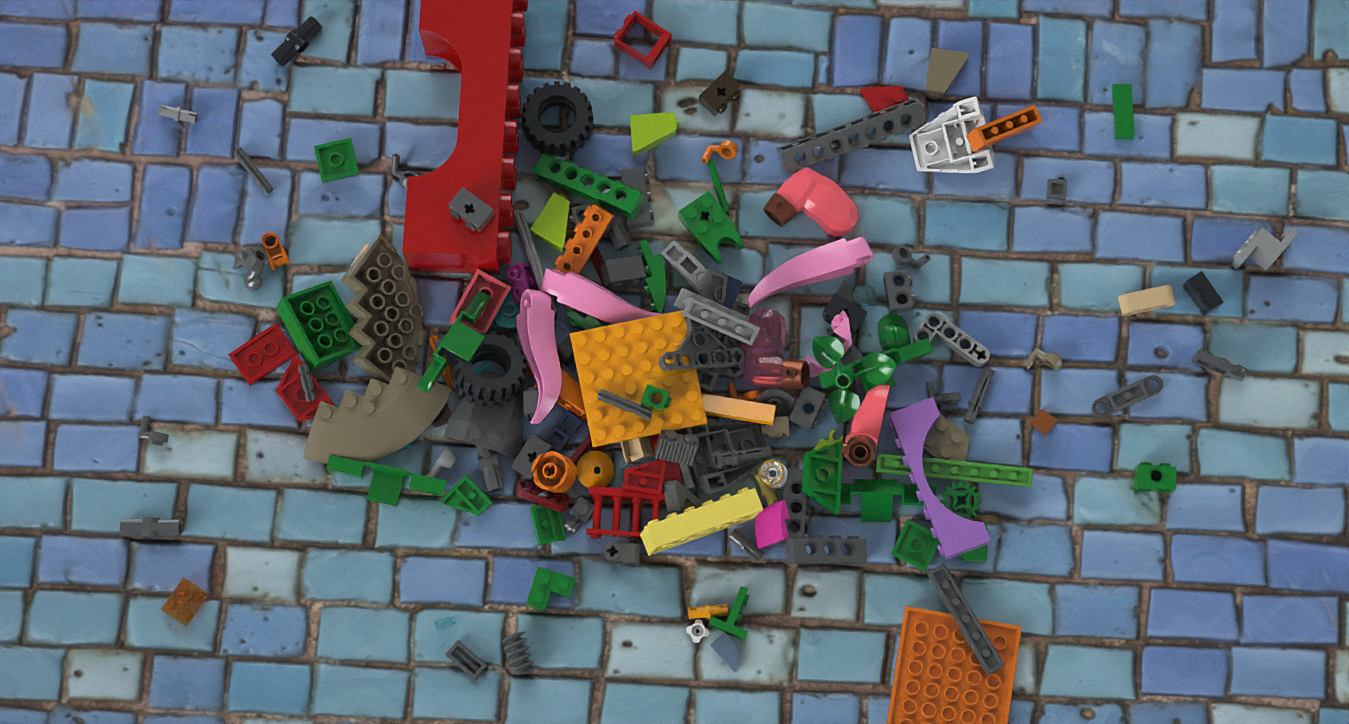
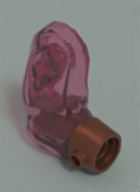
M762 308L756 310L749 316V323L758 326L760 330L752 346L742 341L740 349L745 354L743 362L744 380L763 389H806L810 381L808 362L792 358L784 359V341L787 328L785 318L779 312L772 309Z

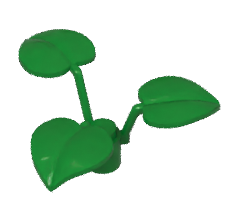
M832 336L814 337L812 339L814 356L822 367L829 369L837 363V373L839 375H837L835 381L836 385L842 389H836L830 394L828 404L836 423H843L852 418L860 407L859 395L849 392L848 388L853 383L854 378L866 373V378L869 382L875 385L883 384L892 376L896 363L888 355L874 352L863 358L862 365L865 369L855 374L849 370L842 371L839 359L845 353L843 343L838 338Z

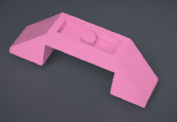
M842 310L840 314L833 318L831 327L836 334L841 336L838 339L843 343L846 353L852 345L849 318L846 312ZM808 355L805 359H802L809 364L810 377L830 371L837 364L835 363L832 368L827 369Z

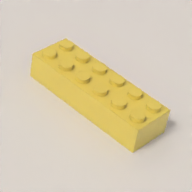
M746 487L737 491L738 494L736 495L726 494L721 496L720 500L716 502L709 500L702 503V506L695 509V506L683 510L684 513L677 515V512L667 515L666 519L662 521L655 519L648 522V525L644 527L640 534L648 556L755 519L764 510L756 489L749 490Z

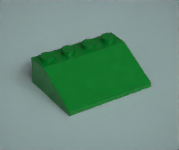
M332 281L282 297L276 306L302 358L308 365L310 373L325 368L360 350L362 347L360 343L348 334L355 324Z

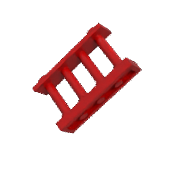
M590 486L589 497H593L595 502L592 529L586 528V535H590L592 539H601V536L642 539L640 535L642 532H639L641 504L643 501H651V504H653L652 520L659 519L660 505L665 502L664 492L661 491V495L622 488ZM605 498H612V501H614L612 530L600 529L602 501ZM624 499L632 500L633 503L631 532L619 531L621 505Z

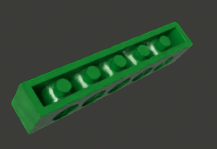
M542 153L533 170L537 180L634 220L645 202L641 190L635 187H626L624 183L618 180L615 182L611 181L603 174H594L586 167H577L575 163L566 160V162L560 160L558 156L551 153L550 155ZM560 169L558 173H554L555 170ZM572 176H577L575 179L570 180ZM593 182L591 186L586 187L588 183ZM610 189L609 192L603 193L604 190ZM626 196L624 200H619L620 197Z

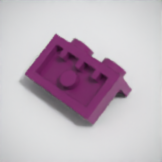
M519 262L506 268L515 304L520 303L522 294L526 289L539 291L529 263Z

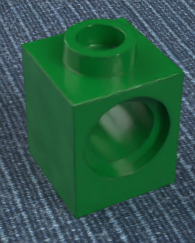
M647 384L641 405L663 413L664 408H669L672 398L669 397L668 391ZM658 394L663 400L661 403L655 404L651 400L652 396Z

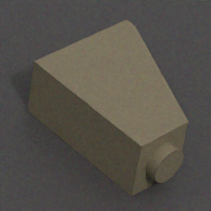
M931 48L924 96H928L929 99L933 100L943 99L966 64L969 53Z

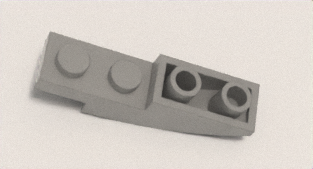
M673 240L661 252V256L688 280V283L700 294L708 271L688 251L686 252Z

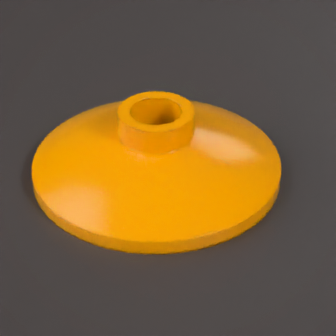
M600 451L585 453L579 459L576 466L577 478L587 488L590 486L605 487L611 482L614 475L612 460L607 454ZM595 467H599L600 472L598 474L594 473Z

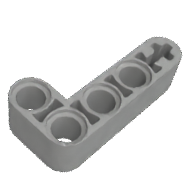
M930 313L916 330L913 337V343L920 341L917 337L919 334H924L930 342L935 337L976 367H983L990 357L989 350L938 313ZM929 320H936L938 322V326H931L929 324ZM947 330L951 331L954 337L948 338L944 332ZM960 343H968L969 349H962ZM980 354H982V355H983V358H981L980 360H978V359H977V356H979Z

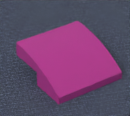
M786 500L763 508L764 510L755 518V536L758 549H763L789 539L785 523L786 520L790 519Z

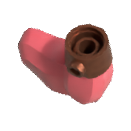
M806 167L786 180L763 208L768 218L780 227L786 225L798 215V212L803 211L809 218L816 221L827 234L835 237L847 235L853 231L859 218V212L855 203L833 180Z
M880 384L868 390L863 402L854 414L850 432L843 442L841 454H844L847 460L856 467H866L874 461L890 385Z

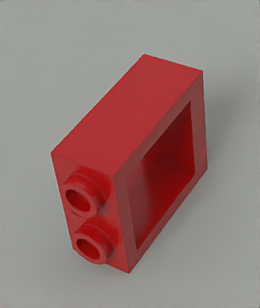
M634 10L631 15L628 14L625 18L622 29H618L613 36L614 46L649 69H652L671 42L672 34ZM636 23L659 37V40L647 57L623 43Z

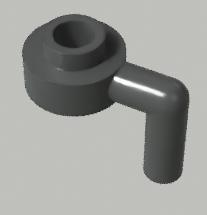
M395 153L392 156L391 173L400 178V184L407 188L408 176L419 175L412 171L403 172L399 170L400 154Z
M899 245L892 251V258L897 264L905 265L907 263L914 269H919L930 261L928 254H925L916 261L912 258L910 249L905 245Z
M934 381L926 382L928 399L933 397L936 404L946 403V406L958 405V401H961L960 392L936 396Z
M143 415L139 437L152 440L151 444L163 446V443H168V434L154 431L147 432L150 417Z

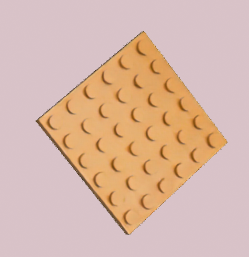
M683 310L570 333L593 447L660 434L661 430L676 431L707 424L696 369L664 371L658 364L659 357L664 353L674 352L687 334L686 319L682 315ZM682 356V363L684 365H688V358L686 356ZM665 359V361H666V363L671 364V363L675 362V359H674V360H667V359ZM649 384L668 391L669 397L672 400L669 408H664L663 413L653 410L652 417L648 420L601 401L597 396L599 391L603 389L641 405L646 386ZM656 394L652 396L651 400L653 403L659 404L663 398Z

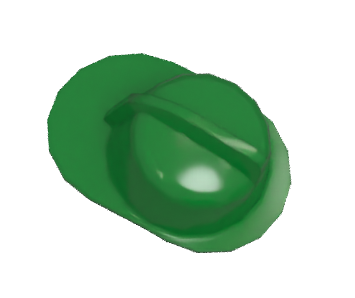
M887 314L880 319L878 335L883 352L911 344L907 323L901 316Z

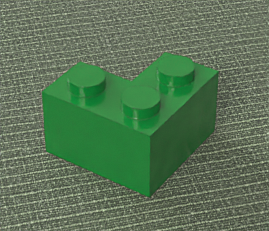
M538 567L526 602L527 607L546 612L552 594L571 600L576 578Z

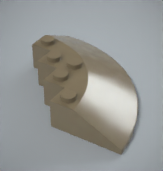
M379 234L351 265L341 281L355 292L345 305V308L358 318V321L348 334L362 345L352 361L377 380L389 384L395 367L412 373L415 372L421 357L419 356L421 346H423L424 342L422 319L424 314L417 292L419 290L414 277L411 276L407 268L408 265L402 260L393 244L382 234Z
M395 367L389 384L371 378L364 396L345 390L339 408L322 401L320 402L312 423L303 458L328 464L330 455L365 463L366 461L371 462L389 456L415 441L432 425L446 405L453 389L436 382L428 394L416 387L422 376L399 367Z

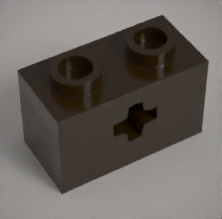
M725 70L699 95V102L715 117L718 113L722 114L728 108L727 104L731 101H736L740 97L741 85Z

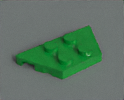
M842 441L806 452L803 459L802 492L834 515L840 513Z

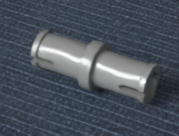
M160 104L161 108L158 109L159 116L173 118L174 121L182 120L196 124L195 120L198 118V112L184 110L179 106L176 108Z

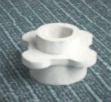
M696 620L692 626L686 628V633L691 635L694 643H699L701 638L709 635V630L704 627L701 620Z

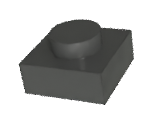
M1048 179L1046 199L1065 201L1067 180Z

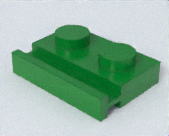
M542 505L530 507L538 546L567 539L561 512Z

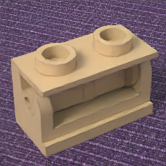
M650 436L620 442L626 464L639 463L655 456Z

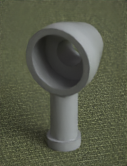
M445 447L426 476L435 478L442 467L450 469L457 458Z

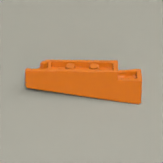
M526 363V374L536 379L528 363ZM561 369L562 385L556 403L580 419L587 420L580 385Z

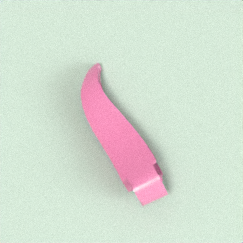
M864 237L847 242L843 238L805 252L783 263L762 279L748 297L747 305L749 309H752L764 299L779 292L852 274L855 272V268L870 262L874 258V254Z
M550 268L545 270L541 290L557 296V302L605 322L618 324L662 315V313L640 309L595 282L574 272L565 274Z
M526 289L520 300V314L516 316L519 342L523 354L526 356L527 363L536 378L539 391L537 409L530 423L539 424L551 411L559 397L562 373L556 347L555 310H551V296L544 291Z

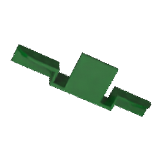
M479 291L467 310L460 313L434 352V360L418 382L417 388L428 394L447 367V359L442 357L446 350L467 362L471 360L485 336L462 324V322L465 320L474 325L492 299L491 296Z
M927 338L881 353L888 356L894 355L897 365H901L932 353L933 349ZM863 358L842 366L841 370H849L853 373V368L857 367L858 372L865 369L862 365ZM837 368L818 374L823 389L837 386L835 381L837 375H839ZM866 373L860 375L866 393L877 386L867 380ZM893 376L883 383L890 385V388L896 386Z
M334 455L329 456L326 468L329 471L359 479L363 478L365 468L374 470L367 500L396 507L404 477L411 478L409 486L411 490L437 496H443L447 482L446 480L410 473L399 468L367 461L365 463Z
M854 479V484L841 483L840 505H852V494L861 495L860 522H891L893 495H901L902 505H924L923 501L919 502L915 491H918L916 484H897V479ZM928 484L936 497V484Z

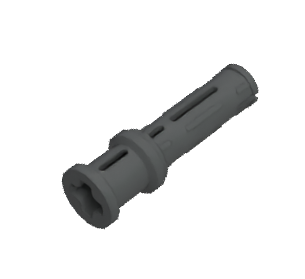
M769 445L739 451L735 449H729L727 452L721 453L715 451L713 453V463L717 469L726 465L736 466L739 462L770 458L772 451Z

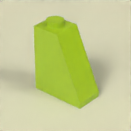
M675 112L630 115L633 157H637L676 136V130L680 129L679 118H675Z
M553 192L532 225L530 233L535 238L564 253L571 206L567 196L562 193L558 195Z

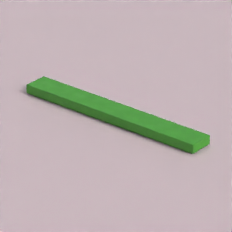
M878 453L876 472L909 475L908 473H911L909 465H904L902 455ZM922 457L925 477L1032 488L1033 468Z

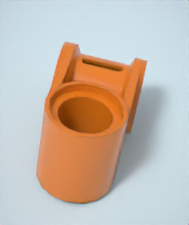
M273 232L265 233L262 236L261 242L272 270L274 271L276 267L284 264H291L277 235ZM269 239L276 240L273 246H267Z

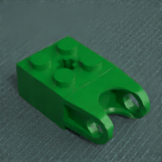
M710 191L678 211L679 220L698 246L717 264H721L723 261L718 251V246L721 243L730 242L739 250L744 248V244L731 219ZM701 217H707L708 221H702Z

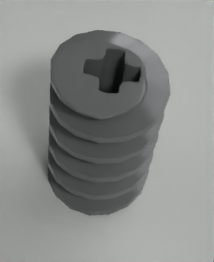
M525 632L512 634L502 640L503 644L508 645L504 648V651L511 652L506 657L512 660L509 663V667H515L511 670L513 675H523L536 670V668H529L534 662L527 661V658L531 656V653H525L529 646L523 645L527 638L520 637Z

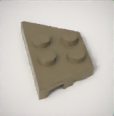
M940 414V419L933 426L926 439L923 451L935 459L966 461L970 436Z

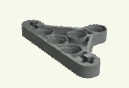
M686 318L687 334L674 352L664 353L658 359L659 367L662 370L678 371L735 367L744 362L745 354L740 348H727L707 330L706 325L699 323V326H695L692 323V319ZM696 335L702 338V345L696 343ZM716 353L722 356V363L716 361ZM700 354L705 357V364L699 362L698 356ZM732 355L738 357L737 360H736V358H731V359H728V358H729L730 356H732ZM682 356H686L688 358V365H684L682 363ZM665 359H667V360H674V359H675V362L669 364V363H666Z

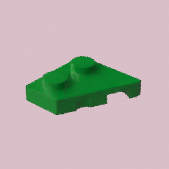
M465 475L440 500L443 504L477 516H481L494 503L468 475Z

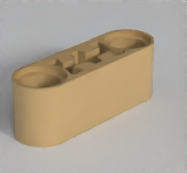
M1171 285L1127 293L1118 297L1122 316L1167 308L1176 304Z

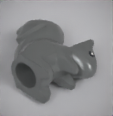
M257 245L255 250L250 247L246 249V252L241 250L235 255L233 269L245 268L247 272L244 275L243 281L245 286L251 291H257L262 286V278L260 276L264 272L265 262L268 259L261 245Z

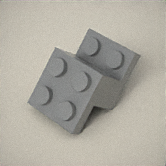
M1263 227L1259 232L1255 230L1232 257L1234 262L1231 266L1237 270L1249 256L1267 270L1298 232L1292 228L1289 232L1284 231L1277 239Z

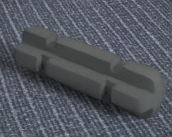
M307 364L298 366V371L301 374L303 390L306 392V401H315L317 398L315 392H313L314 386L311 375L308 373L310 372Z

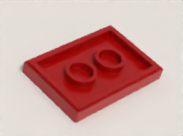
M275 323L228 355L248 385L252 386L291 360L297 352L278 324Z

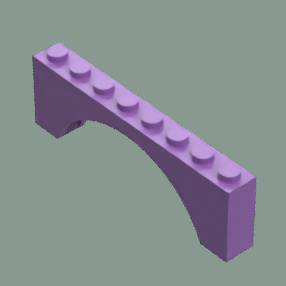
M931 397L889 413L888 425L891 431L895 430L897 435L894 438L898 449L902 448L903 450L902 460L905 466L909 465L911 473H908L912 484L916 483L918 491L915 492L919 502L923 501L925 509H923L926 520L930 519L932 523L930 530L933 538L937 537L940 543L937 545L940 555L945 556L946 560L990 544L991 540L984 522L968 520L951 512L935 497L926 481L922 463L923 449L931 429L940 419V413L934 398Z

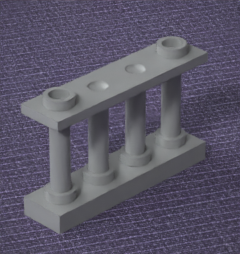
M684 288L681 289L674 303V306L683 309V316L751 346L760 330L758 326L749 323L750 317Z

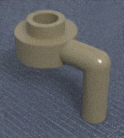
M1035 349L1023 364L1029 370L1037 358H1040L1050 368L1058 371L1063 362L1061 361V356L1055 352L1051 354Z

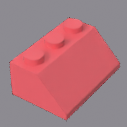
M477 269L449 322L454 324L460 313L467 310L477 293L481 291L491 296L492 299L474 325L463 320L462 324L478 333L487 332L511 287Z

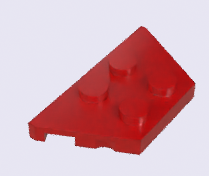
M295 354L276 392L299 422L313 420L321 401L335 407L336 405L310 372L308 373L311 375L314 386L313 392H315L317 399L312 402L306 401V392L303 390L301 374L298 371V366L304 363Z

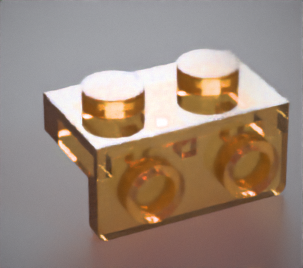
M183 577L161 610L187 626L208 596V593Z

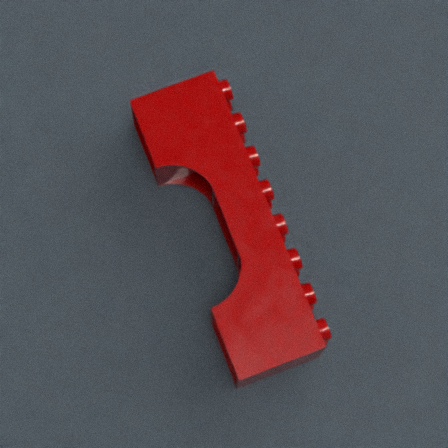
M421 0L419 33L425 54L441 58L452 64L461 73L457 143L451 156L443 165L430 173L420 176H408L402 252L410 271L475 274L476 270L479 269L488 275H501L502 264H511L512 241H510V231H504V227H514L515 205L512 204V194H506V190L516 191L517 186L515 157H509V154L518 155L519 132H517V120H511V118H521L522 97L519 96V84L513 82L523 83L524 60H522L521 47L526 45L524 12L528 11V0ZM462 187L494 210L495 215L481 233L477 230L472 231L465 225L466 222L461 218L457 220L450 214L448 204ZM467 209V214H468L469 212L474 213V210L472 209V210L470 211V210Z

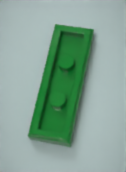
M1113 84L1115 140H1133L1135 137L1132 84Z

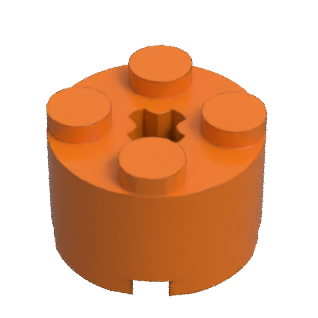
M549 451L544 454L542 453L533 462V480L542 489L553 493H564L573 485L577 474V467L569 457L558 452Z

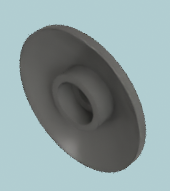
M779 388L767 389L760 393L755 400L758 403L776 405L774 417L787 416L793 409L792 396L787 391Z

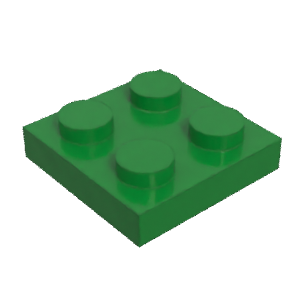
M351 138L314 146L322 183L359 175Z
M907 519L890 555L926 572L937 549V545H939L937 537L933 538L931 530Z

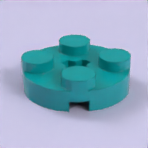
M511 291L508 292L493 320L501 329H517L516 316L520 314V303H514ZM507 306L515 308L512 315L504 312L507 310Z

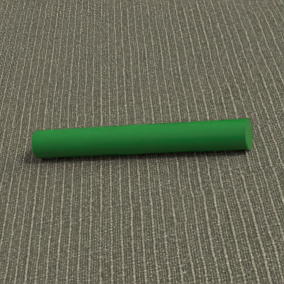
M709 159L707 165L720 206L725 213H729V206L714 159Z

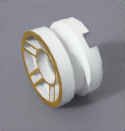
M767 460L760 466L758 476L760 481L767 487L778 489L786 484L788 470L777 460ZM772 471L776 472L775 477H772Z

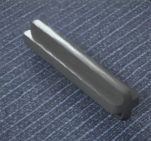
M241 147L233 152L234 156L266 195L271 193L274 189Z
M603 389L598 393L597 398L601 401L648 420L652 417L653 410Z

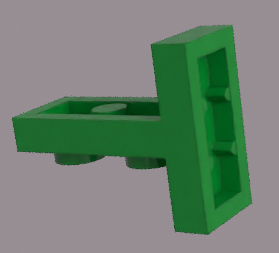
M740 587L726 622L711 616L708 626L745 641L748 631L736 627L734 624H739L743 614L739 611L742 605L746 606L749 600L748 589Z

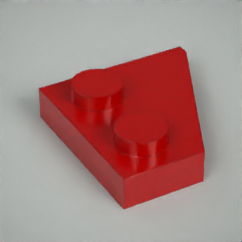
M902 86L860 89L861 95L873 113L910 100Z
M658 459L625 469L622 489L661 495L666 460Z

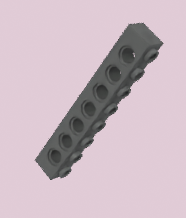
M913 98L778 147L776 150L782 169L786 173L793 174L798 172L800 168L813 167L822 160L829 161L834 159L836 155L849 154L852 152V149L868 147L874 141L881 142L886 140L888 136L901 135L907 129L920 128L927 121L921 101ZM908 114L907 120L901 122L902 116ZM890 120L889 127L884 128V123ZM869 127H873L872 133L866 135V130ZM855 133V138L852 141H849V136ZM834 140H838V144L835 147H831V143ZM820 146V151L814 154V148ZM803 152V157L800 160H796V155Z

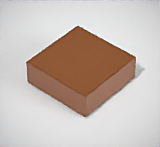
M1042 409L1030 425L1046 436L1058 420Z

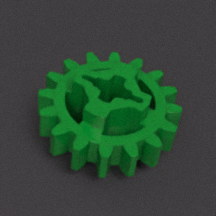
M962 480L958 482V485L952 482L951 488L948 486L944 488L947 493H941L940 496L944 499H941L940 502L953 513L956 511L966 513L957 514L960 517L970 520V516L975 518L977 515L974 511L979 512L981 510L977 506L982 503V500L977 499L981 495L980 492L975 493L976 486L970 488V482H967L966 485H963ZM955 490H965L966 492L958 493ZM966 496L963 504H960L957 507H955L958 500L963 499ZM948 497L952 500L951 507L948 505ZM970 497H972L973 499V507H971L972 505L969 503Z

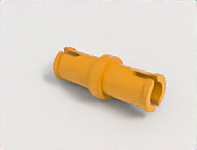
M705 604V606L688 607L689 619H711V616H728L727 604Z

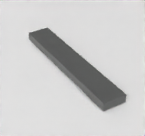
M943 563L927 573L928 577L986 675L988 676L1004 667L1003 661L946 565Z

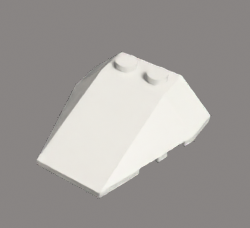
M976 96L955 103L952 108L938 115L939 117L930 123H926L909 135L918 172L979 173L994 168L992 145L973 152L966 138V135L975 128L987 124Z

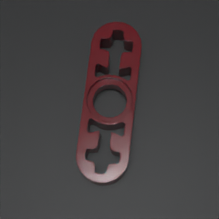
M521 479L517 482L516 494L519 497L558 512L568 509L569 497L565 493L547 491L529 479ZM544 493L547 497H539L537 494Z

